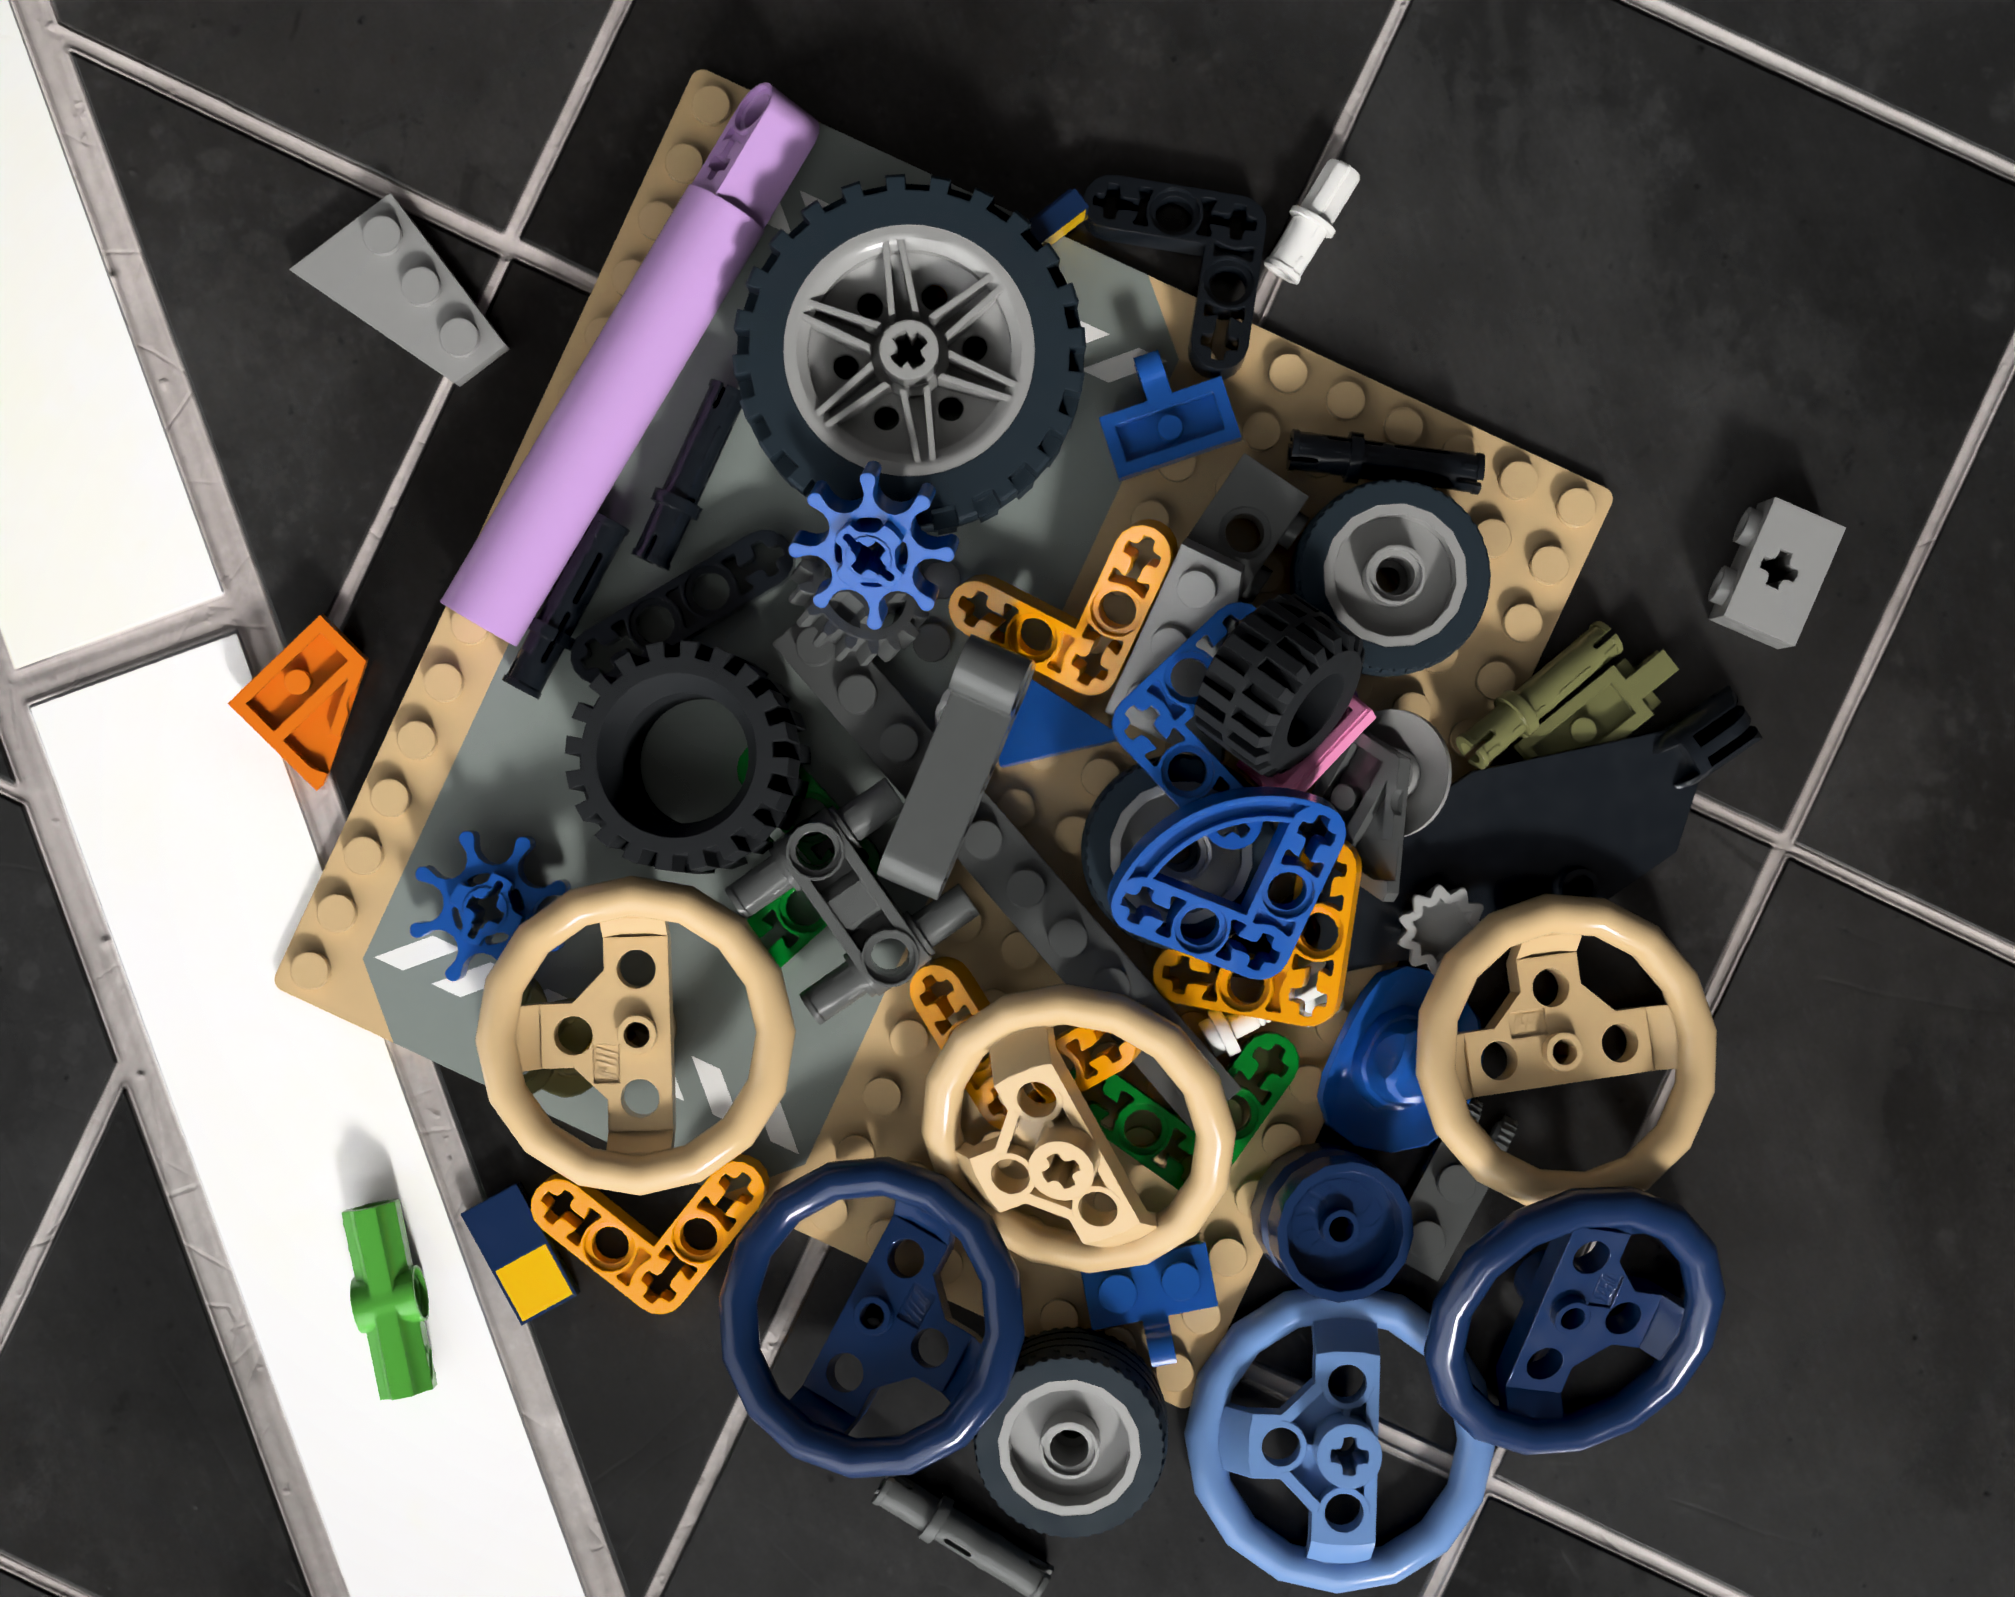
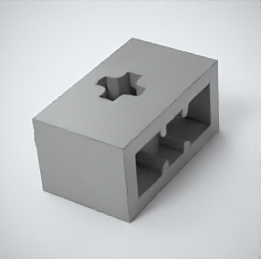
M1777 497L1758 503L1756 509L1749 507L1741 517L1734 533L1733 542L1740 544L1732 565L1731 567L1724 565L1720 569L1710 588L1708 601L1715 604L1708 620L1775 649L1795 646L1846 527ZM1775 559L1772 570L1781 575L1780 581L1766 584L1769 573L1760 568L1761 562Z

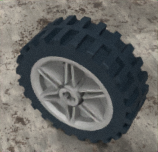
M905 174L885 175L886 186L862 191L860 181L841 187L843 198L823 208L818 200H815L801 210L803 221L789 234L780 229L768 243L772 253L761 269L753 266L745 283L749 294L744 310L737 309L734 330L738 336L737 354L732 355L733 371L740 388L741 407L747 422L759 442L758 444L779 474L792 488L794 487L803 496L808 498L815 483L824 480L828 483L834 494L841 499L857 500L864 495L860 476L866 464L874 460L879 462L882 467L879 478L880 488L885 496L891 500L898 502L909 501L916 496L924 483H931L935 487L936 494L930 507L917 514L916 518L918 525L924 532H938L939 536L957 532V527L976 520H980L982 523L998 515L1000 508L1016 497L1018 500L1021 499L1033 488L1035 480L1047 467L1050 468L1060 452L1069 429L1072 427L1081 396L1085 375L1083 373L1086 350L1085 327H1081L1077 310L1079 300L1073 283L1067 284L1059 269V256L1050 243L1043 246L1031 233V222L1017 210L1012 216L1006 214L994 206V195L977 187L973 195L951 189L950 178L931 175L930 185L906 184ZM933 285L942 287L947 293L946 304L936 311L929 310L922 303V294L925 289ZM865 295H874L883 304L882 314L874 320L862 317L858 312V302ZM979 337L987 344V353L979 361H972L963 355L962 347L969 338ZM906 340L911 347H914L918 342L924 345L921 350L923 364L915 369H912L908 361L902 367L895 364L899 359L897 345ZM851 356L858 362L859 371L852 379L843 380L834 373V363L839 357ZM947 398H956L963 405L964 411L960 418L955 421H946L938 413L940 403ZM890 407L896 410L899 414L898 425L892 430L887 431L878 428L874 423V416L879 409Z

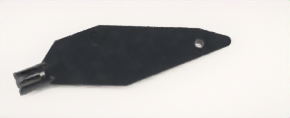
M1731 686L1723 687L1663 730L1495 765L1482 770H1472L1452 783L1444 806L1434 820L1422 830L1404 837L1399 894L1395 901L1382 902L1361 886L1359 887L1347 972L1409 959V949L1403 948L1397 943L1403 927L1399 921V916L1405 909L1412 907L1411 900L1413 895H1425L1429 889L1437 884L1442 885L1447 891L1464 887L1468 894V902H1479L1484 905V910L1479 919L1481 921L1489 913L1542 894L1598 897L1608 900L1676 853L1698 783L1763 738L1756 726H1749L1751 717L1744 706L1737 705L1738 697ZM1332 868L1323 887V893H1320L1317 902H1330L1342 908L1344 901L1342 895L1330 897L1331 884L1334 877L1343 875L1335 868ZM1294 894L1280 904L1292 902ZM1314 913L1309 916L1307 929L1303 935L1311 947L1319 950H1328L1336 943L1338 927L1329 915ZM1264 933L1257 942L1241 938L1237 934L1230 938L1241 942L1248 954L1256 955L1259 951L1269 953L1272 949ZM1326 961L1324 968L1333 972L1334 961ZM1216 966L1215 973L1218 974L1221 967ZM1236 973L1232 974V977L1247 978Z

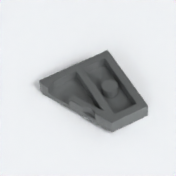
M1365 729L1321 775L1311 794L1322 797L1330 802L1345 822V840L1357 849L1361 858L1362 873L1360 886L1382 902H1394L1399 894L1411 759ZM1318 815L1314 823L1302 822L1299 829L1306 838L1305 848L1313 835L1324 837L1328 832V829L1321 821L1322 815ZM1336 860L1333 868L1346 875L1347 864H1342Z

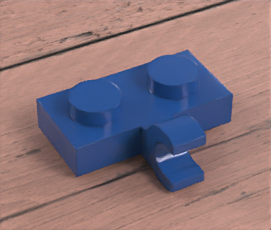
M1158 350L1133 358L1146 402L1099 417L1119 482L1242 440L1222 376L1172 392Z
M1205 1240L1181 1244L1147 1265L1096 1273L1081 1272L1092 1330L1143 1321L1152 1367L1177 1363L1168 1316L1218 1306Z

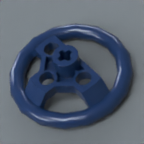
M888 1156L827 1162L776 1190L736 1239L718 1297L722 1360L748 1416L793 1458L851 1479L912 1475L966 1447L1007 1397L1025 1337L1020 1272L992 1216L947 1176ZM880 1196L896 1200L894 1214L804 1384L789 1400L780 1391L760 1346L757 1301L771 1256L801 1220L838 1200ZM956 1237L961 1241L982 1284L985 1321L984 1338L974 1330L953 1319L940 1273L954 1249ZM907 1239L918 1243L924 1253L923 1267L913 1277L902 1274L895 1264L896 1249ZM875 1304L879 1305L884 1312V1321L880 1327L878 1325L881 1315L874 1310ZM930 1328L943 1333L949 1345L947 1358L939 1366H933L925 1362L919 1352V1340L922 1334ZM845 1353L852 1354L858 1358L863 1367L862 1382L853 1391L843 1388L835 1377L836 1362ZM916 1377L941 1392L950 1402L942 1414L902 1435L855 1438L848 1435L866 1414L875 1395L882 1386Z
M1632 1186L1571 1188L1513 1211L1465 1250L1433 1301L1423 1353L1437 1403L1475 1440L1522 1455L1579 1452L1635 1430L1682 1393L1713 1348L1726 1296L1717 1247L1714 1241L1683 1206ZM1644 1233L1658 1238L1679 1261L1685 1289L1684 1300L1648 1278L1626 1275L1619 1261L1631 1234ZM1597 1241L1589 1253L1580 1257H1574L1580 1247L1589 1242ZM1549 1242L1546 1250L1538 1251L1526 1258L1518 1267L1514 1276V1288L1523 1304L1496 1364L1499 1406H1497L1471 1381L1464 1355L1471 1318L1498 1276L1533 1248ZM1628 1302L1627 1306L1620 1313L1607 1317L1608 1313L1615 1306ZM1611 1344L1640 1348L1656 1358L1650 1367L1614 1395L1575 1411L1563 1413L1561 1392L1572 1367ZM1550 1348L1548 1353L1541 1359L1528 1362L1537 1351Z

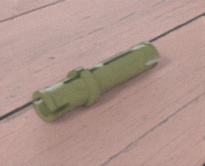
M1601 621L1593 622L1588 630L1535 675L1524 682L1517 690H1506L1494 700L1495 708L1481 718L1465 733L1457 736L1456 745L1460 753L1464 756L1478 743L1485 741L1486 743L1468 760L1471 765L1482 770L1519 736L1523 738L1531 736L1539 728V720L1545 714L1550 712L1558 703L1611 659L1622 653L1623 645L1618 635H1613L1602 646L1595 649L1594 646L1602 640V637L1611 628Z

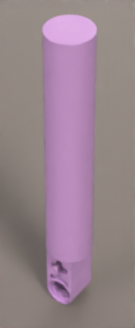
M763 82L755 86L747 93L737 107L693 183L689 184L440 600L442 604L516 647L762 237L765 226L817 140L820 129L819 122L770 83Z

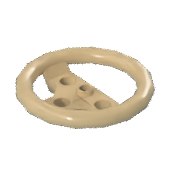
M626 876L570 889L518 926L485 979L475 1042L489 1102L526 1153L577 1185L641 1196L702 1182L754 1144L786 1093L796 1029L782 969L745 918L694 886L637 876ZM668 922L679 923L720 950L746 987L756 1030L748 1079L724 1118L686 1145L675 1148L676 1091L674 1041L677 1035V1022L673 1013L671 935ZM600 923L603 937L604 970L575 1001L541 1002L521 1005L523 992L547 954L584 927ZM642 950L648 953L654 960L656 971L653 980L648 985L634 986L628 983L622 976L621 961L628 951ZM570 1016L580 1017L590 1025L593 1038L587 1050L572 1052L561 1044L558 1030L565 1018ZM634 1022L644 1024L649 1030V1040L647 1043L640 1046L638 1036L628 1035V1026ZM575 1068L608 1099L609 1132L606 1150L592 1148L555 1125L526 1086L523 1072L538 1069ZM636 1079H644L651 1082L657 1088L659 1104L654 1112L638 1114L627 1106L624 1092L629 1082Z
M1542 894L1489 913L1443 956L1418 1011L1415 1074L1435 1133L1477 1182L1525 1206L1571 1188L1632 1186L1645 1191L1692 1146L1715 1093L1717 1029L1698 973L1659 926L1605 898ZM1582 935L1595 936L1631 955L1660 988L1666 1004L1614 1010L1582 985L1576 952ZM1511 948L1506 962L1510 993L1485 1028L1457 1032L1458 1020L1477 978ZM1544 969L1551 972L1558 983L1557 996L1548 1006L1539 1003L1533 993V981L1536 975ZM1612 1025L1618 1026L1624 1032L1627 1041L1624 1054L1616 1061L1609 1059L1602 1047L1603 1035ZM1492 1042L1501 1045L1507 1055L1506 1069L1495 1079L1487 1076L1481 1066L1482 1052ZM1675 1069V1083L1657 1125L1624 1157L1585 1172L1539 1169L1501 1150L1471 1115L1466 1101L1480 1096L1655 1070Z
M1058 984L1005 994L953 1030L926 1076L921 1133L934 1171L947 1176L992 1216L1007 1248L1030 1262L1085 1273L1147 1265L1196 1236L1229 1187L1236 1129L1219 1073L1180 1026L1127 995L1069 984ZM1069 1025L1114 1034L1152 1056L1183 1093L1196 1134L1191 1173L1170 1205L1159 1212L1147 1211L1058 1052L1053 1026ZM990 1052L994 1087L1008 1112L1000 1136L973 1146L965 1141L960 1127L964 1088L984 1055ZM1030 1082L1043 1083L1054 1092L1056 1100L1047 1104L1035 1102L1025 1093L1023 1085ZM1003 1159L1016 1160L1026 1167L1029 1176L1024 1179L1010 1178L1000 1170L998 1161ZM1090 1192H1102L1114 1200L1117 1208L1107 1212L1096 1210L1087 1203L1084 1195ZM1026 1203L1069 1219L1075 1231L1043 1225L1014 1207Z

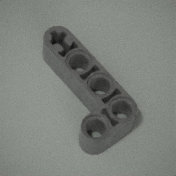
M973 634L970 635L950 680L949 691L951 694L878 867L877 876L934 900L939 899L1032 680L1036 667L1033 659Z

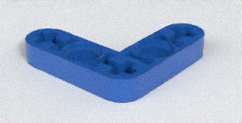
M1243 602L1230 603L1218 610L1128 694L1113 712L1111 725L1113 735L1118 743L1179 808L1208 794L1218 777L1228 786L1224 791L1244 788L1185 725L1195 715V704L1198 696L1185 697L1176 692L1171 683V673L1176 663L1184 659L1197 660L1208 670L1213 657L1196 647V643L1202 637H1206L1209 645L1213 648L1228 632L1222 623L1223 620L1228 616L1236 622L1244 619L1257 609L1252 604ZM1132 706L1140 712L1149 707L1157 712L1158 717L1154 720L1153 727L1165 740L1169 737L1172 729H1175L1183 738L1181 742L1174 744L1164 751L1156 766H1153L1145 757L1146 753L1157 749L1151 741L1143 735L1132 740L1124 731L1130 724V720L1125 713ZM1179 753H1194L1205 764L1206 774L1204 781L1194 790H1179L1169 780V763ZM1263 822L1244 823L1248 829L1242 836L1231 831L1221 836L1216 831L1206 835V837L1218 847L1230 850L1245 848L1258 837Z

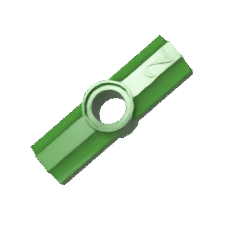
M400 1198L372 1202L346 1209L341 1213L355 1276L350 1283L351 1308L358 1330L362 1334H367L380 1400L393 1401L433 1390L438 1383L425 1321L429 1317L428 1290L421 1268L418 1265H413Z

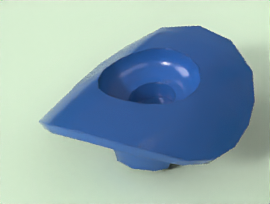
M1401 965L1376 973L1357 997L1322 1071L1317 1099L1325 1124L1355 1146L1394 1153L1428 1146L1439 1138L1434 1131L1415 1074L1418 1011L1434 978V975L1429 970ZM1468 1001L1458 1020L1457 1032L1482 1029L1480 1019ZM1485 1049L1483 1050L1481 1055V1066L1483 1065Z

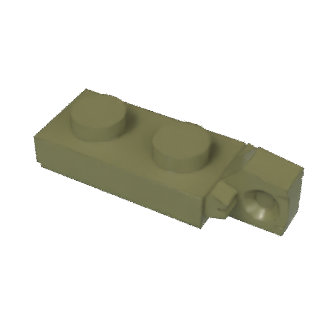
M1663 649L1660 652L1658 650L1654 651L1634 668L1626 658H1623L1615 665L1606 667L1539 722V728L1528 738L1520 737L1510 747L1523 760L1626 738L1654 715L1652 710L1661 701L1653 690L1676 673L1679 668Z

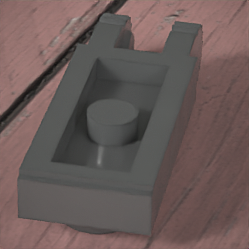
M1472 1098L1468 1107L1471 1115L1479 1122L1483 1103ZM1505 1115L1491 1129L1489 1136L1501 1150L1506 1152L1509 1148V1144L1512 1142L1517 1130L1518 1122ZM1440 1138L1436 1140L1406 1196L1412 1209L1414 1236L1405 1264L1436 1281L1441 1277L1489 1188L1472 1177Z

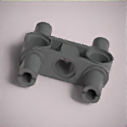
M883 778L838 810L833 805L829 808L825 806L809 818L800 821L792 830L772 843L773 847L769 849L770 857L725 888L729 899L745 919H748L793 887L798 892L803 890L844 948L846 953L843 956L846 961L799 993L804 1005L819 1025L866 993L871 997L876 994L880 996L892 987L907 983L919 968L933 959L932 956L936 953L933 948L934 946L980 915L976 906L959 883L942 894L938 900H933L913 915L908 911L902 913L859 852L862 848L860 841L901 813L904 803L886 778ZM821 832L832 840L835 850L827 862L820 865H812L805 862L799 856L797 844L805 834ZM888 938L901 941L908 949L906 961L895 969L879 967L871 957L873 947L879 941Z

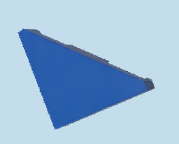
M1032 679L999 757V764L1002 768L1117 742L1111 728Z

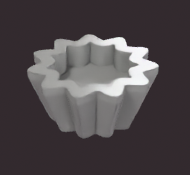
M1437 884L1429 889L1425 895H1413L1411 900L1412 907L1405 909L1400 914L1399 921L1403 927L1397 943L1401 947L1409 949V962L1412 966L1416 967L1427 964L1430 972L1435 976L1443 956L1480 922L1479 919L1484 910V905L1479 902H1468V894L1464 887L1447 891L1442 885Z

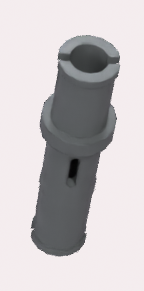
M904 1475L884 1476L871 1503L882 1507L916 1528L919 1539L927 1544L933 1540L937 1541L974 1564L980 1570L987 1572L1026 1597H1040L1052 1577L1053 1565L1043 1562L1006 1539L1000 1533L993 1531L954 1507V1498L944 1492L938 1497Z

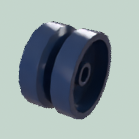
M1328 1142L1299 1145L1275 1159L1258 1181L1251 1205L1253 1234L1264 1255L1293 1282L1313 1297L1337 1303L1367 1298L1388 1285L1405 1264L1414 1236L1412 1209L1400 1185L1352 1149Z

